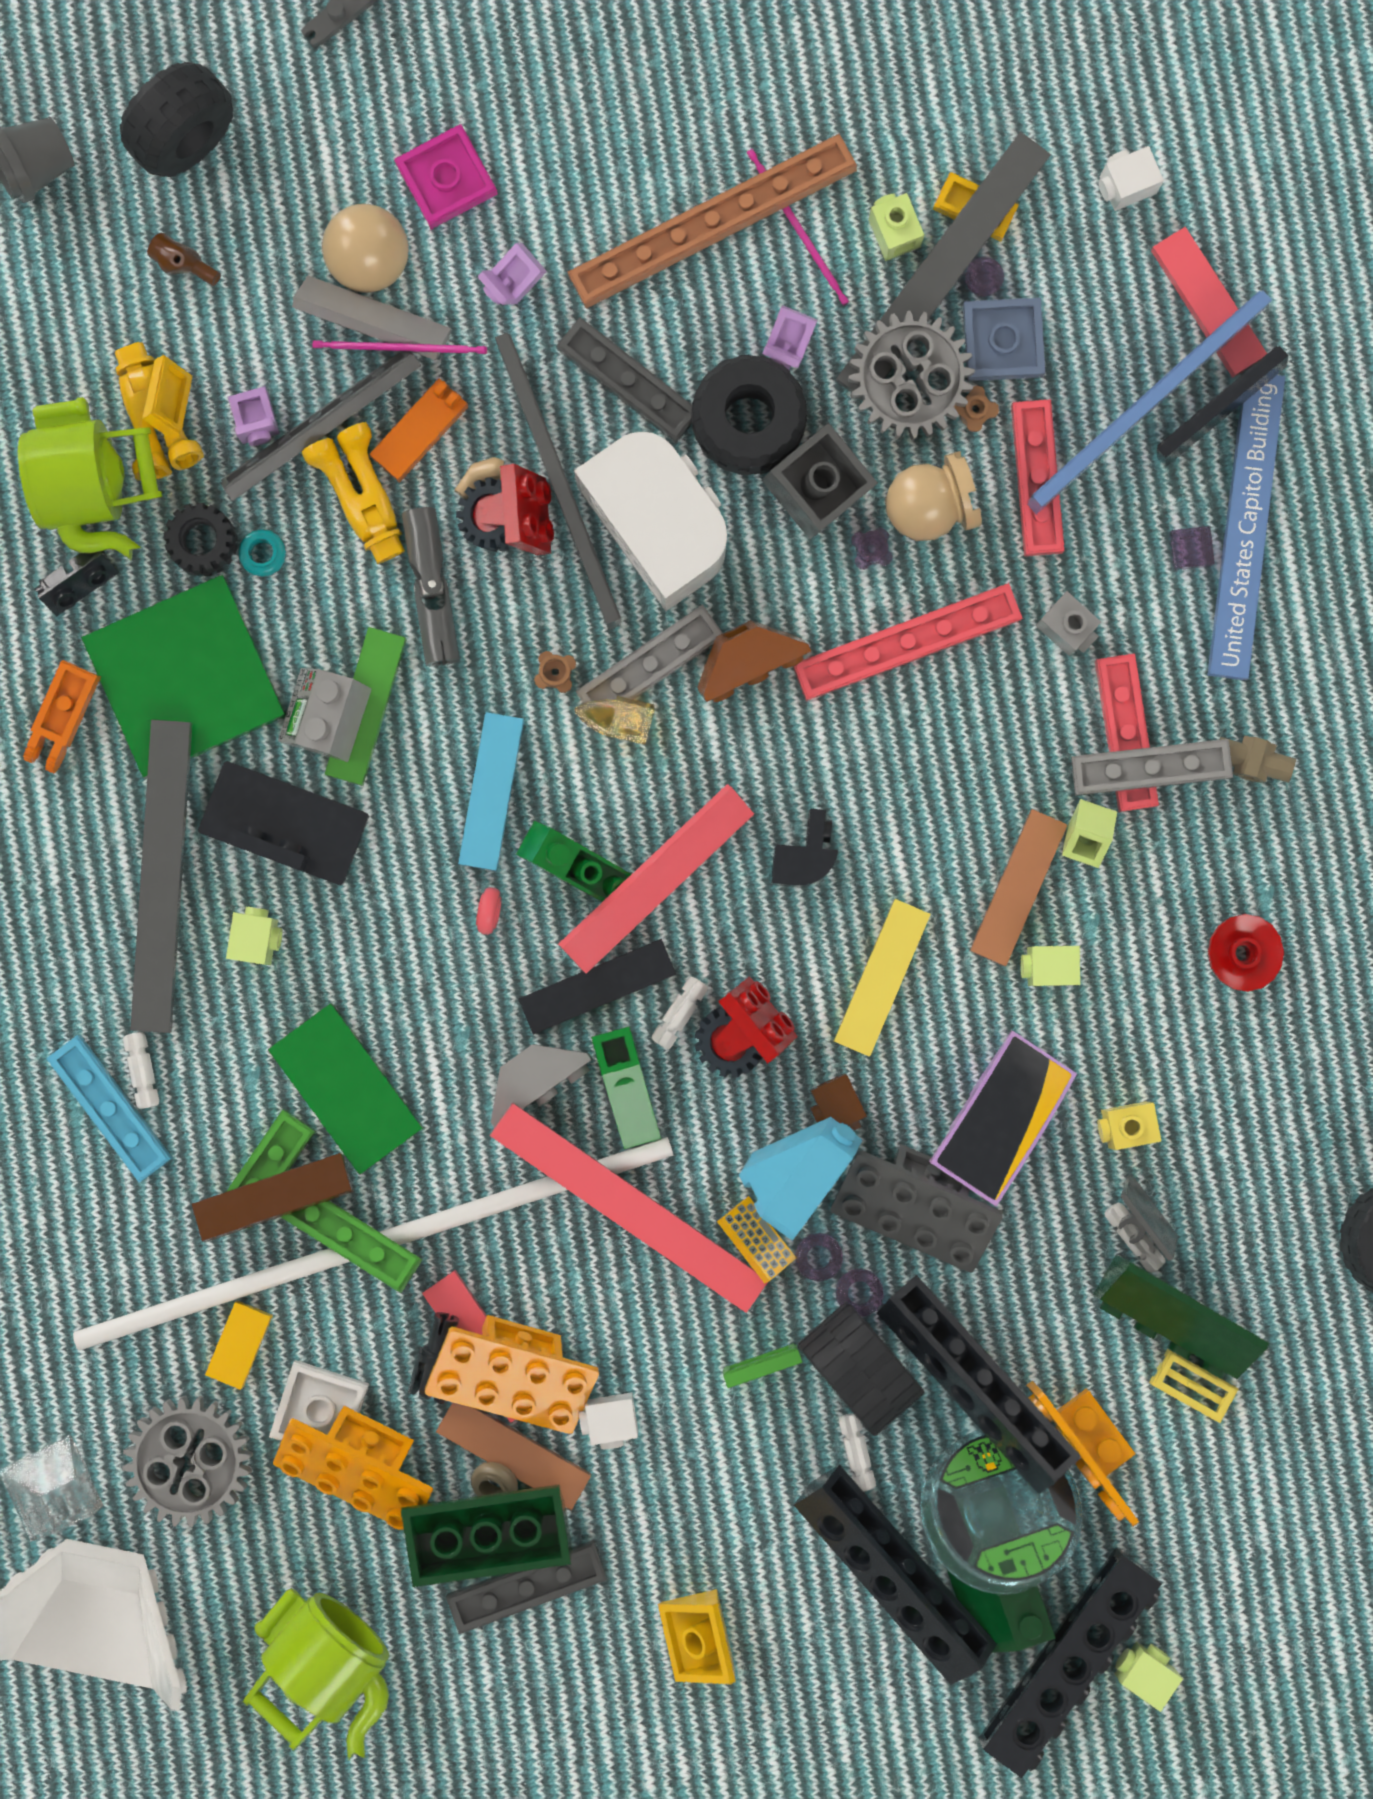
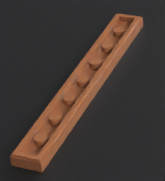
M837 134L568 271L569 279L585 309L856 172L857 164L841 135Z

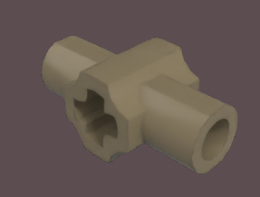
M1244 736L1242 743L1229 739L1231 763L1234 767L1233 775L1244 780L1263 784L1266 782L1267 777L1289 783L1296 758L1275 753L1276 744L1258 737Z

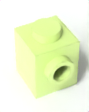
M907 193L897 197L895 194H888L874 202L868 221L885 261L921 247L924 232Z
M1080 799L1067 826L1062 856L1099 868L1113 840L1117 811Z
M246 907L245 914L233 912L226 959L271 965L273 951H279L282 942L283 930L278 927L279 920L268 918L269 910Z
M1080 946L1027 947V955H1021L1022 978H1027L1028 986L1080 985Z
M1136 1641L1131 1649L1126 1648L1121 1653L1115 1666L1117 1671L1114 1674L1121 1685L1160 1712L1183 1680L1177 1670L1168 1664L1171 1658L1153 1644L1145 1648Z

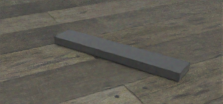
M400 351L221 479L222 487L231 500H235L301 453L306 447L315 443L421 367V364L410 351Z

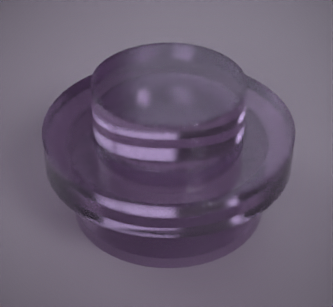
M978 258L967 268L965 274L966 285L972 293L978 296H991L1003 284V269L992 258Z

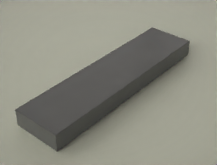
M581 317L578 318L557 344L556 349L673 442L677 443L692 425V404Z
M592 1540L572 1548L570 1565L497 1575L450 1592L446 1595V1599L459 1634L606 1581L607 1575L595 1541Z

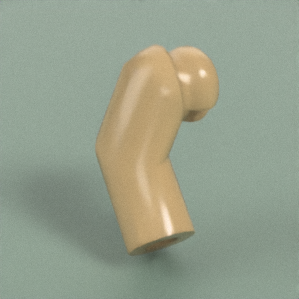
M493 457L473 463L454 491L467 500L469 496L464 491L467 487L476 489L474 482L478 480L486 482L485 478L501 480L500 466L504 465V461Z

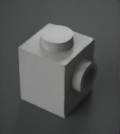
M1066 591L1035 626L1070 656L1077 649L1084 653L1099 637L1094 630L1101 621Z

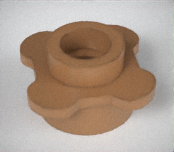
M973 386L972 391L965 397L968 401L965 407L954 405L961 421L967 425V429L971 432L980 431L982 425L989 418H995L999 412L998 405L995 402L989 401L985 396V390L981 386ZM973 406H978V407H979V411H978V412H974V411L972 410V407H973Z
M550 651L541 653L538 658L540 662L539 674L534 678L536 686L540 689H545L546 687L557 688L561 693L568 692L572 688L570 677L572 670L576 668L575 659L570 655L564 657L553 655ZM555 668L559 670V674L556 676L552 675V670Z

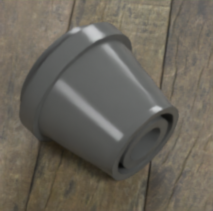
M51 117L4 128L0 127V181L12 199L19 198L24 204L34 200L35 193L75 166L69 147Z

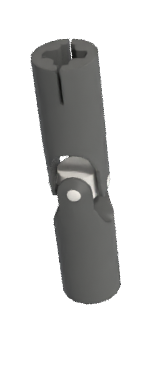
M421 507L404 511L402 513L408 558L417 578L414 583V595L425 664L429 667L441 666L440 661H442V666L459 662L460 657L448 584L444 576L440 577L444 558L436 509ZM443 594L444 606L438 610L428 609L422 602L421 597L434 599Z

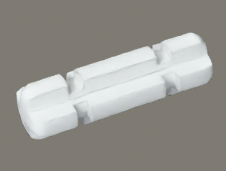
M695 977L687 979L682 987L684 993L682 996L680 994L677 995L662 1020L665 1023L662 1027L658 1025L652 1034V1040L663 1048L670 1049L678 1038L675 1035L676 1032L683 1030L697 1008L695 1002L697 999L701 1001L708 990V987Z
M143 1032L128 1034L124 1036L123 1042L125 1052L128 1051L130 1057H127L132 1086L137 1088V1093L134 1094L136 1105L139 1109L154 1107L159 1104L157 1089L153 1090L152 1084H155L150 1054L145 1051V1048L148 1047L146 1035Z
M1118 1202L1109 1207L1104 1214L1110 1224L1118 1228L1120 1220L1130 1213L1123 1204ZM1127 1224L1122 1229L1118 1228L1117 1233L1133 1254L1137 1257L1140 1256L1139 1261L1148 1272H1155L1166 1262L1165 1258L1158 1249H1153V1242L1146 1233L1139 1242L1130 1244V1237L1139 1231L1137 1226Z
M853 1413L845 1414L839 1417V1424L842 1435H845L843 1440L850 1469L854 1471L852 1477L863 1492L869 1491L876 1487L873 1471L869 1469L872 1465L865 1437L860 1432L863 1430L862 1424Z

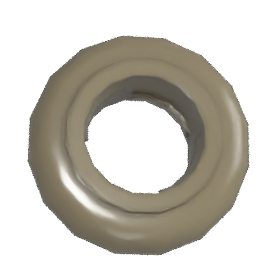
M484 1462L477 1466L471 1475V1486L477 1496L518 1491V1481L509 1468L500 1463ZM488 1480L496 1482L500 1487L494 1486Z

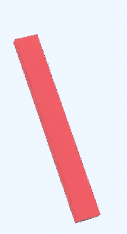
M512 1102L491 1132L490 1136L745 1313L748 1312L767 1283L764 1284L753 1268Z

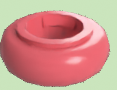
M494 887L486 888L484 893H482L477 912V929L485 935L493 933L494 929H496L501 910V893Z

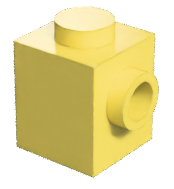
M1145 1101L1101 1110L1103 1119L1097 1121L1098 1131L1102 1143L1107 1142L1108 1148L1119 1150L1162 1142L1153 1102Z

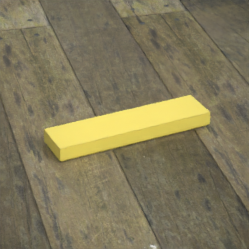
M894 899L834 1038V1042L870 1057L931 914Z

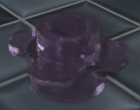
M878 528L875 531L866 533L856 532L852 536L851 543L856 547L857 553L855 565L859 569L865 570L870 565L875 564L887 566L891 563L893 555L888 551L887 540L889 539V534L885 529ZM872 545L875 547L876 550L874 552H870L868 550V547Z

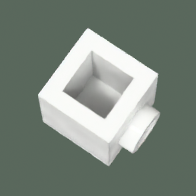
M1147 146L1132 153H1129L1128 150H1123L1108 158V163H1106L1100 175L1099 188L1104 200L1110 201L1114 211L1157 194L1164 179L1150 147Z
M632 1392L588 1399L587 1403H585L586 1411L579 1412L582 1435L590 1436L591 1445L600 1444L601 1449H614L623 1446V1440L638 1438V1425Z

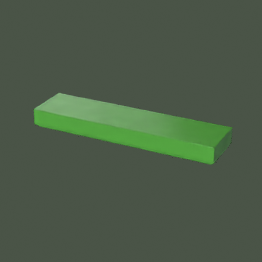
M368 627L353 679L371 688V692L349 761L345 762L329 757L325 771L326 776L360 786L364 785L407 641L406 637Z
M329 1200L281 1216L287 1222L399 1293L403 1292L422 1262L421 1258Z

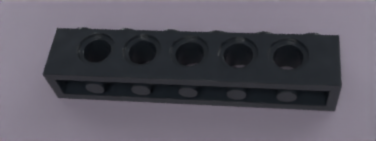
M917 1275L891 1296L876 1313L1038 1494L1054 1484L1081 1458L1080 1454Z
M837 1465L813 1480L795 1502L794 1507L948 1683L952 1685L982 1670L997 1643L841 1465Z
M1116 1547L1054 1632L1056 1639L1046 1643L978 1737L985 1752L1021 1779L1027 1770L1033 1771L1039 1765L1044 1755L1043 1748L1051 1737L1056 1739L1063 1732L1067 1724L1066 1716L1074 1705L1078 1707L1086 1700L1091 1689L1089 1684L1097 1673L1103 1674L1109 1668L1114 1658L1112 1653L1120 1641L1126 1642L1132 1636L1137 1626L1135 1621L1143 1609L1149 1610L1157 1601L1160 1595V1590L1158 1589L1161 1586V1582L1154 1574ZM1120 1591L1128 1593V1599L1123 1606L1118 1608L1110 1606L1111 1597L1115 1593ZM1092 1625H1105L1104 1633L1100 1638L1094 1640L1087 1638V1631ZM1078 1656L1082 1658L1081 1665L1077 1670L1065 1671L1063 1669L1064 1663L1069 1657ZM1053 1688L1059 1691L1058 1697L1054 1702L1042 1703L1040 1701L1041 1694L1045 1690ZM1024 1721L1036 1723L1034 1731L1029 1735L1017 1734L1018 1726Z

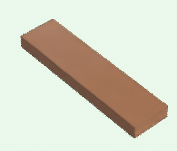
M1030 810L970 947V952L1004 967L1007 966L1067 828V824L1036 810Z
M452 1402L436 1430L438 1434L483 1460L506 1466L513 1472L516 1479L532 1488L560 1484L565 1506L571 1511L592 1474L479 1409Z

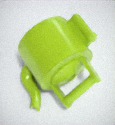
M84 397L34 407L33 416L36 429L22 433L18 441L19 474L24 497L34 522L40 529H57L63 543L69 549L76 552L95 553L114 549L129 560H132L133 549L142 547L128 536L114 531L87 532L82 529L81 525L118 520L121 517L123 505L163 497L162 491H158L148 435L151 434L150 428L107 431L101 420H91L89 404ZM133 436L143 494L122 499L125 477L124 465L112 444L111 438Z
M290 1588L282 1595L262 1621L257 1622L254 1626L255 1633L269 1645L261 1655V1660L266 1670L245 1696L243 1703L246 1706L250 1704L290 1743L289 1747L294 1751L323 1720L329 1723H338L358 1698L364 1694L365 1702L349 1726L346 1746L348 1760L354 1754L365 1758V1735L380 1719L388 1704L389 1691L387 1683L380 1672L389 1659V1652L375 1631L340 1601L319 1592L305 1600L296 1590ZM270 1678L275 1681L292 1703L316 1716L303 1731L261 1692Z

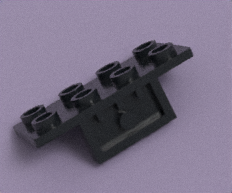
M225 761L199 825L198 832L341 886L348 875L367 825L369 814L235 763Z

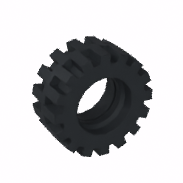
M197 503L196 506L187 504L184 505V510L181 512L177 509L173 513L175 516L173 520L168 519L166 523L168 530L164 532L163 537L166 541L165 548L170 558L184 571L199 576V574L212 576V572L220 573L224 570L223 566L225 564L230 565L233 561L231 557L237 552L236 541H238V537L231 521L212 505L207 506L204 503ZM201 524L212 527L217 538L213 549L205 555H195L189 552L185 541L188 532L193 527Z

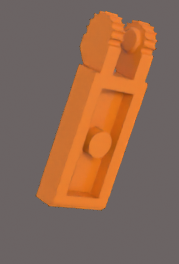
M62 660L30 730L33 733L24 752L23 759L29 763L36 761L45 744L46 737L55 743L46 760L45 770L53 774L58 771L67 753V747L71 746L101 676L69 661Z

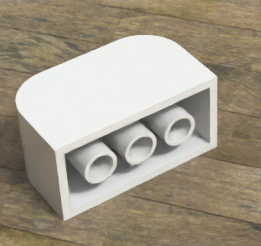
M649 432L631 433L618 439L574 470L577 488L665 611H668L705 585L720 571L725 559L727 528L719 510L721 503L709 486L703 489L696 478V475L699 474L698 470L686 454L680 457L667 440Z

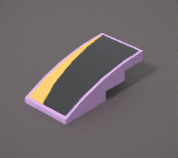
M1011 1030L970 1092L969 1099L949 1127L950 1131L929 1162L994 1206H997L1042 1136L1077 1073Z

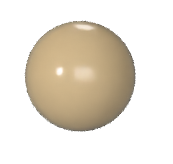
M355 204L339 211L330 220L323 235L322 253L327 269L340 284L353 291L371 293L389 287L400 277L407 264L409 245L404 228L393 214L376 205Z

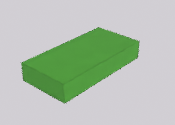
M793 1343L726 1366L723 1369V1376L727 1388H731L800 1364L802 1360L797 1345Z

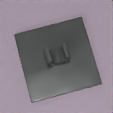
M1130 1174L1126 1178L1121 1199L1133 1214L1124 1216L1120 1220L1118 1228L1122 1229L1127 1224L1136 1225L1139 1231L1130 1237V1244L1139 1242L1144 1237L1145 1232H1147L1166 1259L1170 1261L1174 1258L1178 1235L1135 1177Z

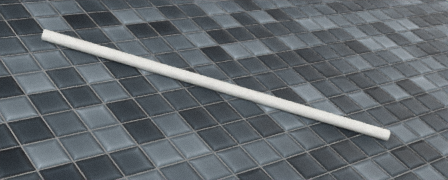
M666 1137L597 1161L614 1173L619 1174L674 1156L669 1139ZM547 1176L380 1231V1233L397 1244L403 1245L567 1191V1189ZM328 1248L75 1331L73 1333L74 1343L80 1351L351 1261Z

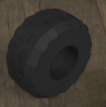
M192 62L173 64L169 68L157 73L150 81H147L130 100L128 107L121 117L120 134L123 146L133 159L151 175L173 177L181 172L184 173L203 160L218 145V142L228 131L234 111L232 96L207 67Z
M749 354L726 359L704 376L696 390L691 412L692 428L702 452L723 470L747 476L770 472L798 448L803 438L807 422V406L803 389L798 380L793 377L785 366L778 364L771 358L751 356ZM753 398L767 405L773 419L768 427L762 431L749 434L740 432L732 427L726 418V411L731 404L739 399Z

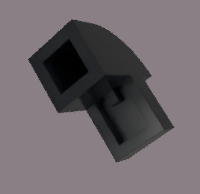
M812 808L809 810L805 847L779 844L774 846L771 885L806 887L821 880L831 870L836 861L838 850L823 849V842L830 843L832 820L825 819L826 810Z

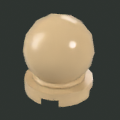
M958 451L944 456L942 468L929 463L912 465L897 474L889 487L885 505L887 516L900 534L915 541L936 540L949 533L956 522L961 523L965 530L981 526L980 508L973 510L969 493L976 491L965 457H961V452Z

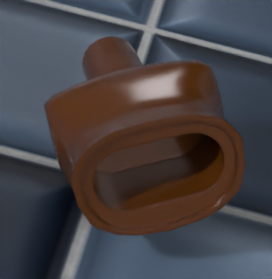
M158 233L149 244L147 255L157 262L165 273L173 275L193 273L211 286H215L219 282L220 272L202 262L201 256L193 248L175 241L169 234Z

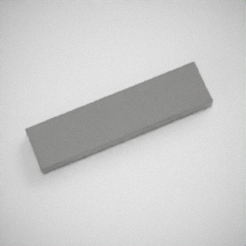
M307 276L293 296V308L387 343L446 345L450 338V327L311 276ZM414 352L433 360H437L440 355L439 352Z
M702 604L585 684L576 693L594 720L599 724L712 647L715 638L723 633Z
M1229 739L1071 757L1075 796L1233 778Z

